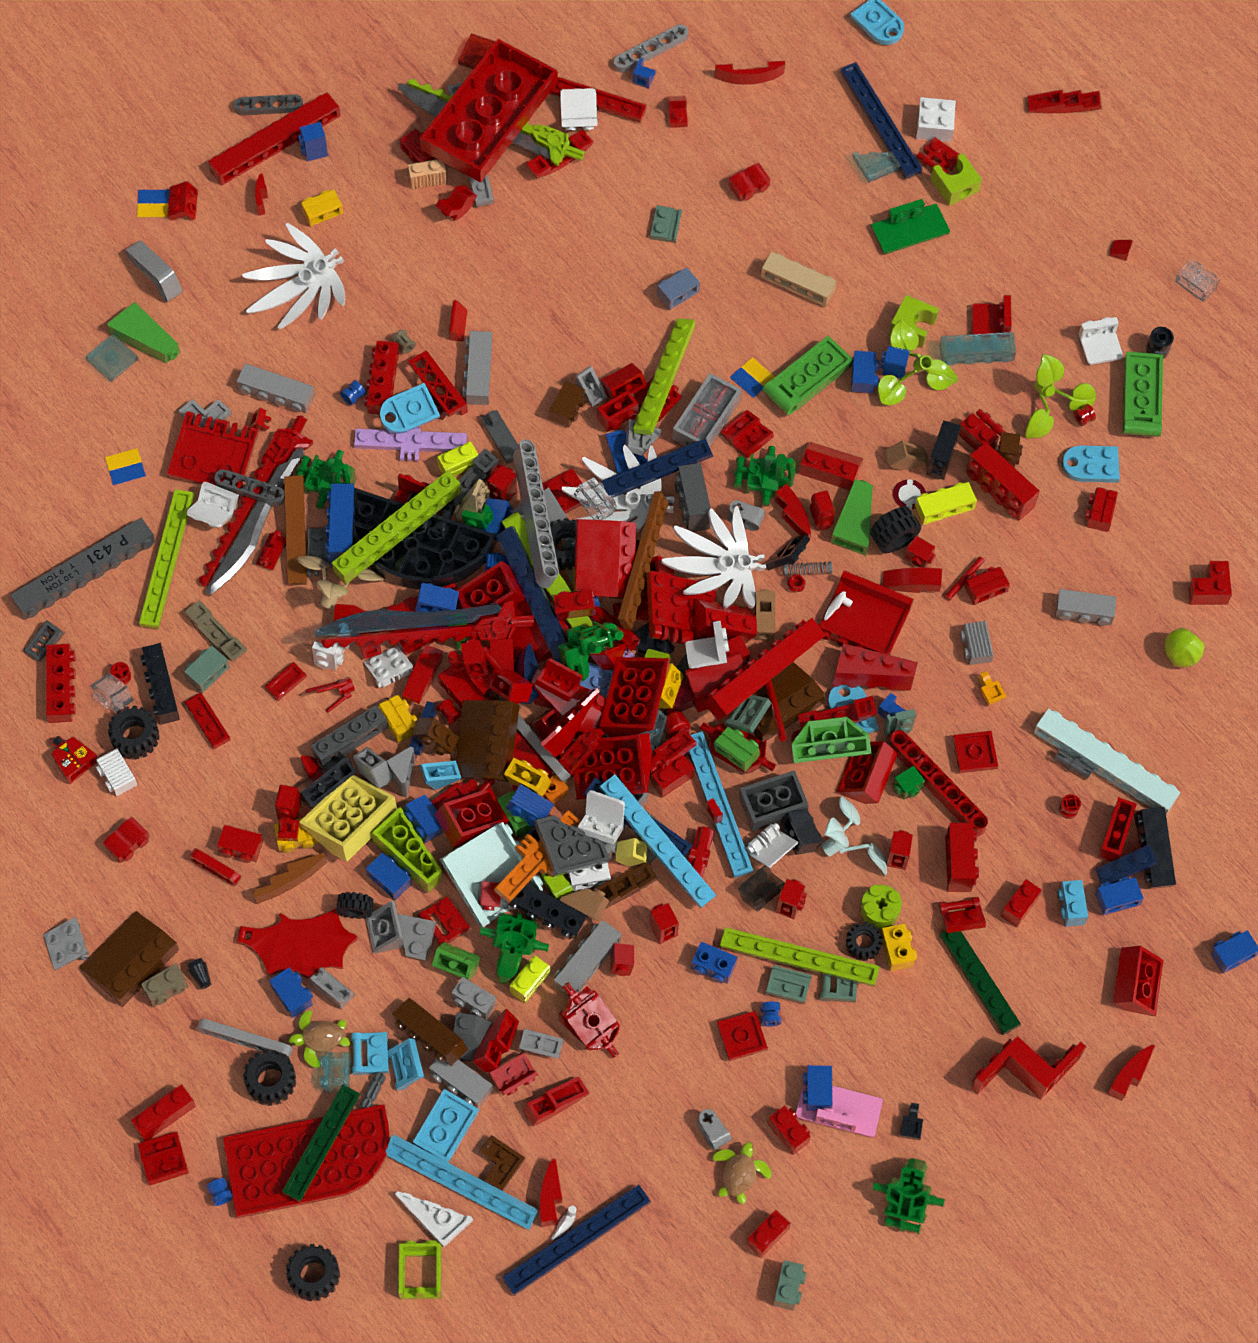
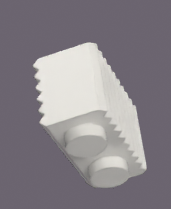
M117 748L96 759L98 763L96 769L101 777H106L107 781L105 784L109 792L114 791L116 796H119L123 792L137 786L135 777Z

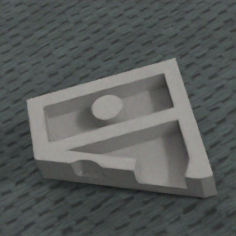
M629 419L626 426V446L632 453L643 456L661 435L662 429L655 428L652 435L635 434L633 428L636 421Z
M398 914L406 956L427 961L436 922Z

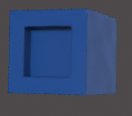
M640 58L633 72L632 83L649 89L656 71L644 67V59Z
M890 693L879 706L877 714L886 719L889 714L892 717L895 716V713L906 710L896 704L897 696Z

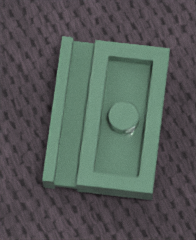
M656 205L650 239L664 242L673 241V243H676L682 209L674 210L671 207Z
M915 710L898 712L890 717V714L887 715L883 729L885 737L896 730L904 731L907 734L913 730L916 718Z
M773 965L766 994L805 1004L812 975Z

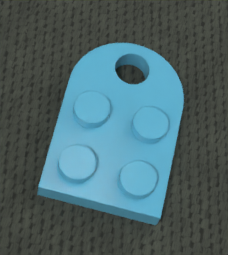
M869 0L850 14V18L877 43L891 45L898 42L903 36L904 23L902 19L882 0ZM895 32L897 35L890 36L888 33Z
M425 383L388 398L380 410L382 425L388 431L396 434L408 432L440 418V414ZM392 414L395 416V421L389 423L385 420V416Z
M1118 446L1072 447L1064 455L1062 462L1063 470L1069 478L1078 482L1119 483ZM1073 460L1077 465L1072 467L1067 462Z
M840 685L831 690L828 706L829 709L852 704L854 700L867 696L858 685L857 688L849 687V685ZM846 689L850 694L843 697L839 694V691ZM874 716L856 723L868 734L879 730Z

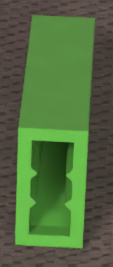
M135 302L107 323L108 331L112 336L164 363L174 360L180 353L178 343Z
M855 479L831 538L832 544L865 556L869 546L873 485L867 481Z

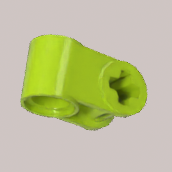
M541 873L542 883L552 897L560 900L561 897L574 893L571 884L563 875L551 877L550 875L546 876V873Z

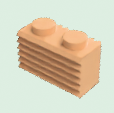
M432 160L408 164L411 189L446 184L444 162Z

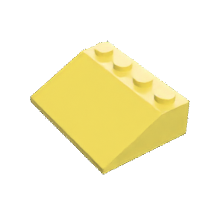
M353 775L316 805L299 822V825L330 853L347 862L372 838V832L397 810V805L393 795Z

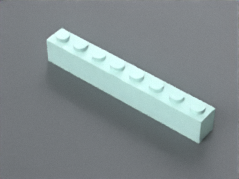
M1048 708L1036 725L1034 734L1070 756L1079 758L1080 762L1093 768L1095 773L1148 807H1165L1167 815L1176 802L1180 792L1174 785L1167 784L1158 775L1146 771L1141 764L1134 763L1125 754L1113 750L1108 743L1101 742L1092 733L1080 729L1075 722L1066 720L1059 712Z

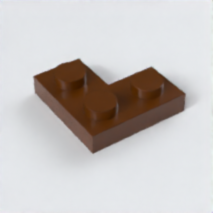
M492 1135L480 1150L481 1155L495 1163L485 1182L504 1191L525 1161V1157Z

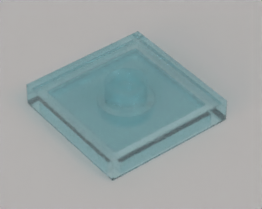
M112 334L86 356V360L112 382L138 360V356Z

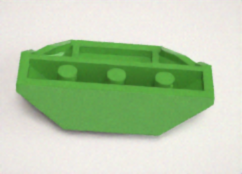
M848 717L808 721L791 743L794 763L871 754L869 734Z

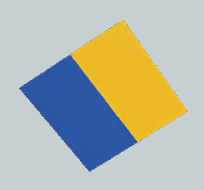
M138 190L137 217H167L170 190Z
M752 357L730 378L754 398L762 391L765 384L774 379L775 376Z
M138 448L105 457L113 485L146 477Z

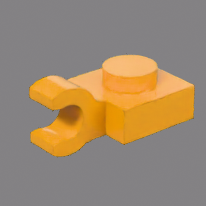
M987 671L980 673L978 679L983 685L980 691L988 706L1006 699L1007 696L999 681L992 682Z

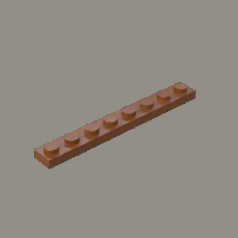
M654 491L618 616V621L624 629L632 630L633 623L636 621V612L641 603L642 591L646 585V574L650 571L651 559L654 557L655 545L659 540V531L664 522L665 510L668 508V500L661 491Z

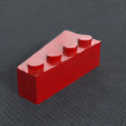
M843 644L833 687L849 685V687L857 688L858 685L868 686L870 689L885 687L889 690L911 691L918 662Z

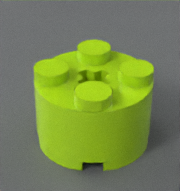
M887 885L871 886L865 892L860 906V914L864 922H868L867 925L874 924V928L878 927L879 930L893 926L899 918L902 907L899 892Z

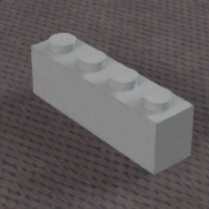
M470 331V338H466V349H469V354H465V365H468V370H464V381H467V386H463V397H466L467 404L489 405L492 332Z
M246 363L236 381L238 390L241 393L256 396L263 401L274 402L281 407L286 406L295 412L307 413L315 396L314 387Z
M604 920L599 925L596 923L590 931L591 935L587 940L584 938L578 945L579 950L575 955L572 953L565 962L567 965L563 970L559 969L553 977L554 987L566 996L568 994L562 986L569 982L575 991L580 992L610 955L614 943L621 941L622 933Z

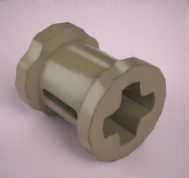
M405 329L398 331L392 338L394 342L399 343L404 354L411 352L416 346V342L408 337Z

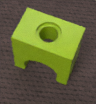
M964 153L958 155L955 168L959 174H946L939 165L932 169L931 181L949 206L980 191L982 179Z
M905 295L891 323L889 335H891V331L896 323L903 320L916 331L919 338L918 347L923 348L927 331L920 329L915 324L917 322H927L930 325H935L939 308Z

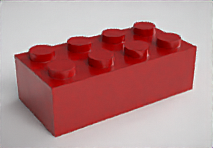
M987 442L970 455L966 470L968 477L972 481H976L985 493H989L998 505H1002L1011 517L1020 521L1035 508L1040 490Z

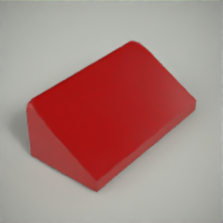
M454 300L452 304L449 338L451 341H464L467 309L457 300Z

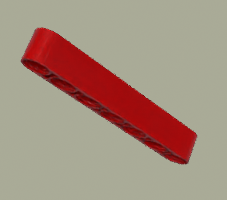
M901 730L893 732L889 746L898 753L897 757L908 769L912 766L916 768L925 780L924 785L960 823H973V830H977V836L983 835L988 825L986 815L907 733ZM894 740H901L903 743L897 744ZM913 753L916 757L911 758L907 754ZM921 767H927L930 771L925 772L921 770ZM938 780L942 782V785H936L934 781ZM952 794L956 799H950L947 795ZM966 808L969 810V813H963L960 809ZM974 822H980L983 826L977 827L974 825Z

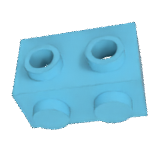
M1082 880L1063 881L1057 893L1058 899L1061 900L1062 904L1061 918L1064 919L1065 927L1085 925L1088 919L1083 882Z

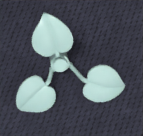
M841 796L839 798V805L845 816L849 818L848 823L842 828L835 818H831L828 821L825 835L831 838L822 843L823 850L828 856H832L837 852L842 854L846 851L866 848L871 859L886 876L887 863L885 856L874 843L848 847L849 841L844 831L852 823L858 826L860 824V815L855 806L844 796Z

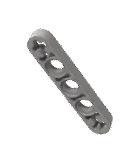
M676 25L619 54L614 59V69L619 73H624L636 67L639 59L632 57L635 53L640 54V58H643L644 62L685 42L688 39V28L685 25ZM667 38L671 42L668 44H664L661 42V40ZM648 46H654L656 50L648 51L646 48Z
M518 714L517 729L557 776L565 782L571 775L558 762V759L540 744L538 735Z
M200 1019L196 1028L203 1034L261 1052L268 1050V1053H271L272 1050H276L277 1054L282 1052L285 1058L288 1057L289 1059L293 1048L285 1043L207 1019Z

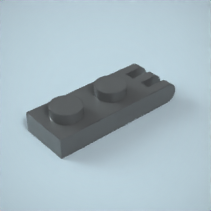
M326 528L308 529V556L319 557L327 562L325 543L328 536H326ZM307 568V575L312 576V570L314 569ZM315 570V576H319V570Z

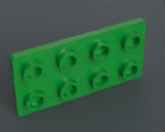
M923 199L889 209L887 219L871 224V228L884 254L950 234V229L938 205L932 204L925 207Z

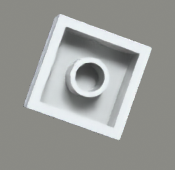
M920 97L916 139L932 140L936 137L940 141L951 142L954 132L956 101Z

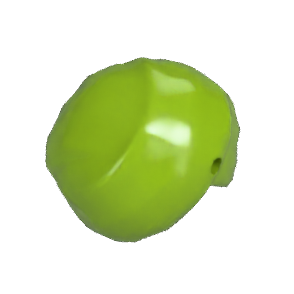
M1178 628L1167 635L1164 642L1165 653L1174 666L1181 668L1197 664L1205 650V644L1198 636L1185 628Z

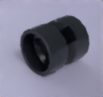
M1162 326L1153 329L1146 345V352L1162 354L1163 359L1166 358L1174 340L1171 330Z

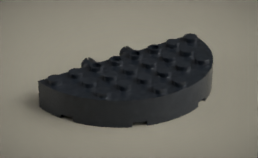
M355 488L352 532L354 543L356 544L405 504ZM409 492V496L406 500V503L409 502L412 498H414L418 493H415V495L413 496L414 492ZM448 503L444 506L440 516L434 514L369 567L384 579L403 587L420 589L422 583L445 587L466 579L486 562L487 554H492L497 544L496 534L451 520L456 508L452 504L448 507Z

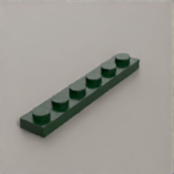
M944 931L940 933L939 937L1002 1035L1004 1036L1020 1027V1021L962 931L952 933Z
M342 1084L282 1191L283 1194L301 1203L358 1101L360 1093Z

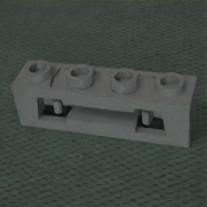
M375 705L312 744V754L320 766L323 767L335 758L339 751V754L345 756L387 730V719L378 706Z

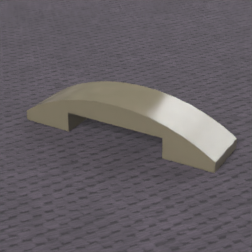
M200 600L185 611L186 615L206 639L231 662H234L248 651L236 637H233L213 617L212 612Z

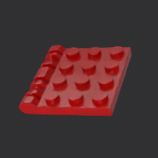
M187 411L167 476L201 485L204 482H208L217 486L215 474L219 470L224 469L245 476L259 435V429L251 427L248 439H246L249 426L245 425L241 436L238 437L235 436L238 430L237 423L233 422L230 433L227 434L230 421L216 418L213 430H211L213 417L209 416L206 420L205 428L199 427L202 421V414H197L194 421L195 413ZM226 476L220 478V482L227 480ZM244 481L237 482L236 487L241 489Z
M649 571L646 575L650 637L665 641L669 630L670 642L675 643L677 641V643L684 645L688 641L698 640L701 637L702 639L710 638L709 636L696 634L694 599L699 598L716 602V589L702 594L685 595L683 594L684 590L700 581Z

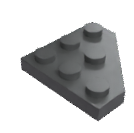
M553 815L534 822L554 877L609 862L610 859L602 841L597 838L594 840L585 835L584 831L573 825L569 826L561 822L560 818Z

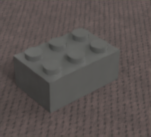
M701 463L679 466L678 474H675L676 494L679 493L680 497L678 499L679 509L683 510V526H687V530L691 532L709 530L708 511L711 507Z
M795 770L742 787L739 790V799L752 831L767 827L770 824L779 823L787 812L808 809L809 806Z

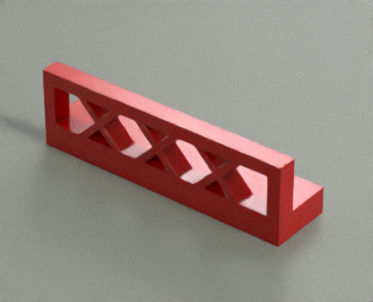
M427 350L408 361L410 367L422 383H425L429 392L448 417L457 412L461 415L468 412L466 401ZM421 360L425 369L418 368L415 363ZM426 374H430L435 382L427 381ZM440 387L445 395L437 394L436 388ZM447 400L451 401L455 407L449 410L446 406Z

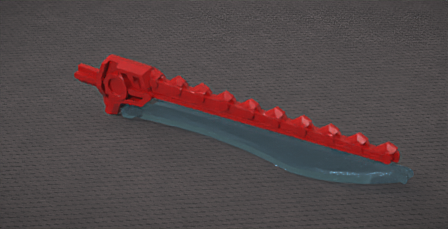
M513 600L506 601L501 606L497 603H492L485 606L436 612L378 609L338 619L317 630L315 629L314 635L319 637L350 634L321 639V643L325 648H330L335 643H339V646L345 648L351 642H355L357 646L362 647L368 641L378 646L385 640L391 645H395L400 640H404L407 644H412L417 639L427 644L433 638H436L438 642L444 643L450 637H453L456 642H460L465 637H469L470 640L490 641L511 639L515 627L533 626L534 619L533 615L515 616ZM472 622H473V624H467V625H456V626H445V627H434V628H423V629H412V630H401V631H390V632H379V633L359 634V633H363V632H374V631H385V630H396V629H407V628H418V627H429V626H440V625H451V624H461V623H472Z

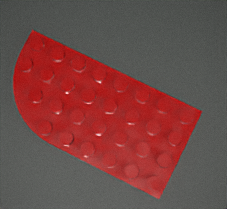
M385 1104L351 1111L301 1203L286 1196L282 1191L324 1117L223 1137L237 1219L346 1196L364 1187L379 1172L387 1156L385 1151L388 1149L390 1131Z

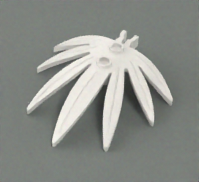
M286 223V227L290 234L308 253L283 242L269 239L265 241L279 253L295 260L304 261L305 263L273 266L242 274L245 279L260 281L280 280L298 275L253 304L246 310L248 314L280 306L309 288L286 314L278 326L279 329L292 323L307 309L320 287L322 289L318 304L319 320L323 319L328 310L331 286L337 302L341 306L345 305L344 286L334 270L337 264L345 262L342 257L335 259V256L339 254L336 248L331 251L330 255L324 256L319 247L307 235L289 223Z
M624 445L623 453L628 469L639 466L640 464L635 456ZM652 445L649 447L648 462L657 458ZM582 457L583 464L601 481L617 475L608 468ZM661 479L610 500L604 490L562 487V491L592 506L610 510H626L577 519L628 521L637 517L633 522L636 523V532H638L646 522L654 491H661ZM674 496L666 498L668 504H674ZM668 506L665 511L673 513L674 506Z
M735 506L732 513L731 527L733 538L713 509L708 511L711 527L718 540L727 550L696 533L675 525L673 531L687 545L697 551L717 558L696 556L672 557L662 559L661 563L674 570L689 574H720L690 586L683 591V594L696 595L706 593L732 580L733 582L726 590L723 598V608H728L735 601L742 585L743 599L746 605L752 609L755 606V586L751 571H764L766 564L756 563L765 558L764 554L757 557L749 555L746 532L738 506Z

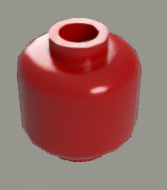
M680 711L669 712L662 721V727L669 738H672L683 729L688 733L690 731L691 725Z

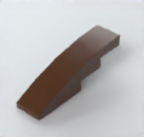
M645 862L631 872L627 871L612 881H606L596 889L605 893L604 897L609 900L606 906L608 908L658 880L649 863Z

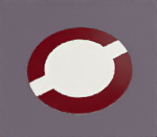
M907 479L900 481L894 487L893 498L900 507L905 506L912 510L916 509V499L926 493V491L919 482Z

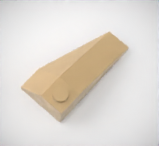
M478 479L463 498L461 504L456 506L454 512L456 522L465 524L461 516L464 510L482 513V508L486 504L487 498H491L490 489L485 486L483 480Z

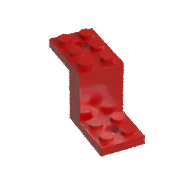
M1016 1036L1014 1040L1009 1039L1002 1046L1003 1049L1000 1051V1054L996 1052L989 1059L986 1068L982 1066L977 1071L976 1077L973 1079L974 1085L972 1090L979 1094L1005 1067L1041 1100L1081 1059L1087 1046L1081 1041L1076 1046L1072 1044L1065 1052V1056L1062 1059L1059 1058L1051 1067L1023 1040Z

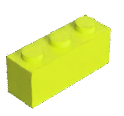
M969 482L957 483L947 489L941 488L934 493L920 495L916 499L915 508L922 524L925 525L974 510L977 499Z

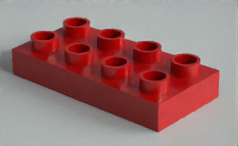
M497 39L420 137V149L481 183L558 83V70Z

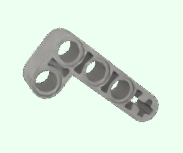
M141 240L125 249L129 260L156 284L160 295L166 302L183 293L178 278L171 267Z

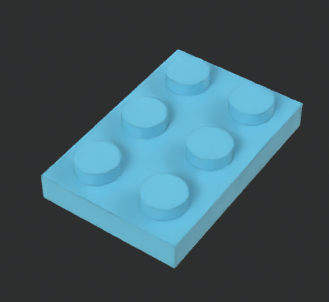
M444 1089L413 1143L449 1163L480 1109Z

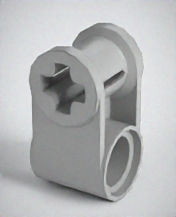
M739 500L731 502L727 516L728 520L732 522L733 509L739 505L744 527L752 531H758L765 516V511L760 507L752 506Z
M705 1109L700 1113L697 1126L713 1151L732 1140L730 1133L714 1111ZM704 1117L706 1120L711 1119L710 1124L708 1122H703Z

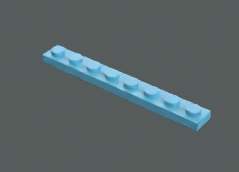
M703 731L692 734L691 736L697 742V746L688 752L706 802L713 798L723 813L722 821L714 824L734 878L753 873L751 862Z
M613 775L599 787L604 795L622 800L625 803L624 819L700 909L716 896L616 775Z
M396 1135L391 1137L387 1146L388 1149L385 1151L387 1156L528 1230L532 1227L538 1209Z

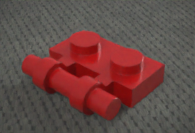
M934 137L924 148L923 152L926 155L919 152L916 158L923 165H928L932 169L939 165L948 174L949 171L945 168L952 171L956 167L957 158L960 154Z

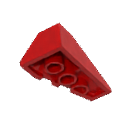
M537 669L531 680L534 690L545 701H549L556 708L555 712L562 716L591 691V689L580 685L571 700L567 702L535 685V681L542 670ZM599 693L577 731L580 735L588 731L591 733L601 721L606 698Z
M597 686L539 737L540 744L555 758L558 755L561 757L569 749L568 746L600 691Z

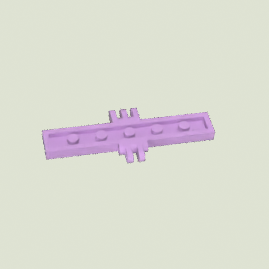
M418 427L401 434L392 433L388 430L356 429L354 447L355 449L400 450V461H404V454H408L407 461L412 460V455H415V461H419L420 451L448 452L456 447L463 446V444L467 443V433L421 431V428Z

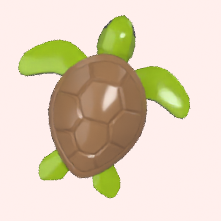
M309 1010L304 1012L299 1020V1027L304 1031L303 1034L292 1035L289 1043L294 1046L305 1044L304 1059L313 1068H319L321 1064L316 1057V1052H328L338 1044L343 1047L350 1046L348 1038L344 1037L343 1031L346 1028L347 1022L346 1020H341L337 1024L329 1021L310 1023L312 1011Z
M751 1142L743 1145L740 1155H736L732 1150L728 1149L714 1154L713 1161H727L723 1169V1182L725 1186L719 1190V1197H726L730 1194L731 1196H736L740 1204H744L746 1201L744 1192L749 1190L754 1184L756 1172L761 1173L766 1179L771 1178L772 1172L764 1161H752L751 1157L754 1149Z

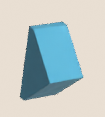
M456 761L420 765L425 783L434 790L461 779Z

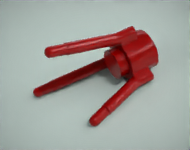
M350 677L336 682L306 689L305 692L316 691L321 693L336 688L338 694H343L344 696L326 710V712H330L344 700L352 697L351 692L355 691Z

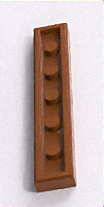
M303 475L284 476L288 586L307 585V567L300 564L298 560H295L297 557L306 556Z

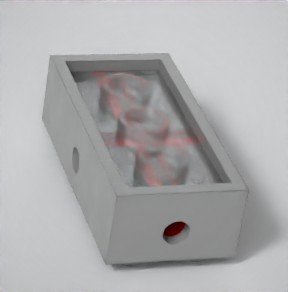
M710 373L674 426L672 440L688 446L706 438L709 447H711L741 401L742 389Z

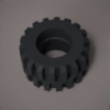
M904 506L893 509L880 517L870 529V535L882 553H891L911 543L915 536L920 533L922 527L910 508Z
M564 518V521L561 522L558 519L556 524L553 522L550 524L557 564L561 570H565V568L573 570L575 546L569 551H560L556 548L558 543L564 538L570 537L575 539L576 520L572 519L570 522L568 518Z
M128 706L124 707L125 710H118V715H113L111 717L112 722L109 721L108 734L114 749H118L122 757L126 755L127 759H131L132 756L135 759H139L141 755L144 758L147 756V752L152 753L154 751L153 746L157 747L158 745L157 740H159L160 736L156 720L149 710L145 711L143 707H140V709L137 706H132V709H129ZM139 726L144 728V732L138 738L128 739L123 736L130 727Z
M263 1050L264 1054L256 1053V1058L253 1059L251 1057L248 1060L249 1065H245V1072H243L244 1083L248 1094L252 1096L254 1101L258 1100L259 1104L262 1105L265 1102L268 1106H272V1102H276L278 1105L281 1104V1099L286 1101L288 1094L292 1095L294 1092L293 1087L296 1086L295 1070L288 1057L285 1058L282 1052L277 1054L276 1050H272L271 1053H268V1050ZM275 1069L281 1072L280 1081L273 1086L261 1085L258 1082V1078L265 1070Z
M310 1244V1247L307 1248L305 1245L301 1246L302 1250H295L294 1256H290L288 1259L289 1264L286 1265L287 1280L292 1291L298 1294L299 1298H307V1301H312V1299L320 1301V1298L323 1296L327 1298L329 1292L333 1293L335 1285L339 1283L340 1270L335 1255H332L328 1248L324 1249L322 1245L315 1247V1244ZM320 1263L325 1267V1274L321 1280L309 1283L301 1278V1272L306 1265Z

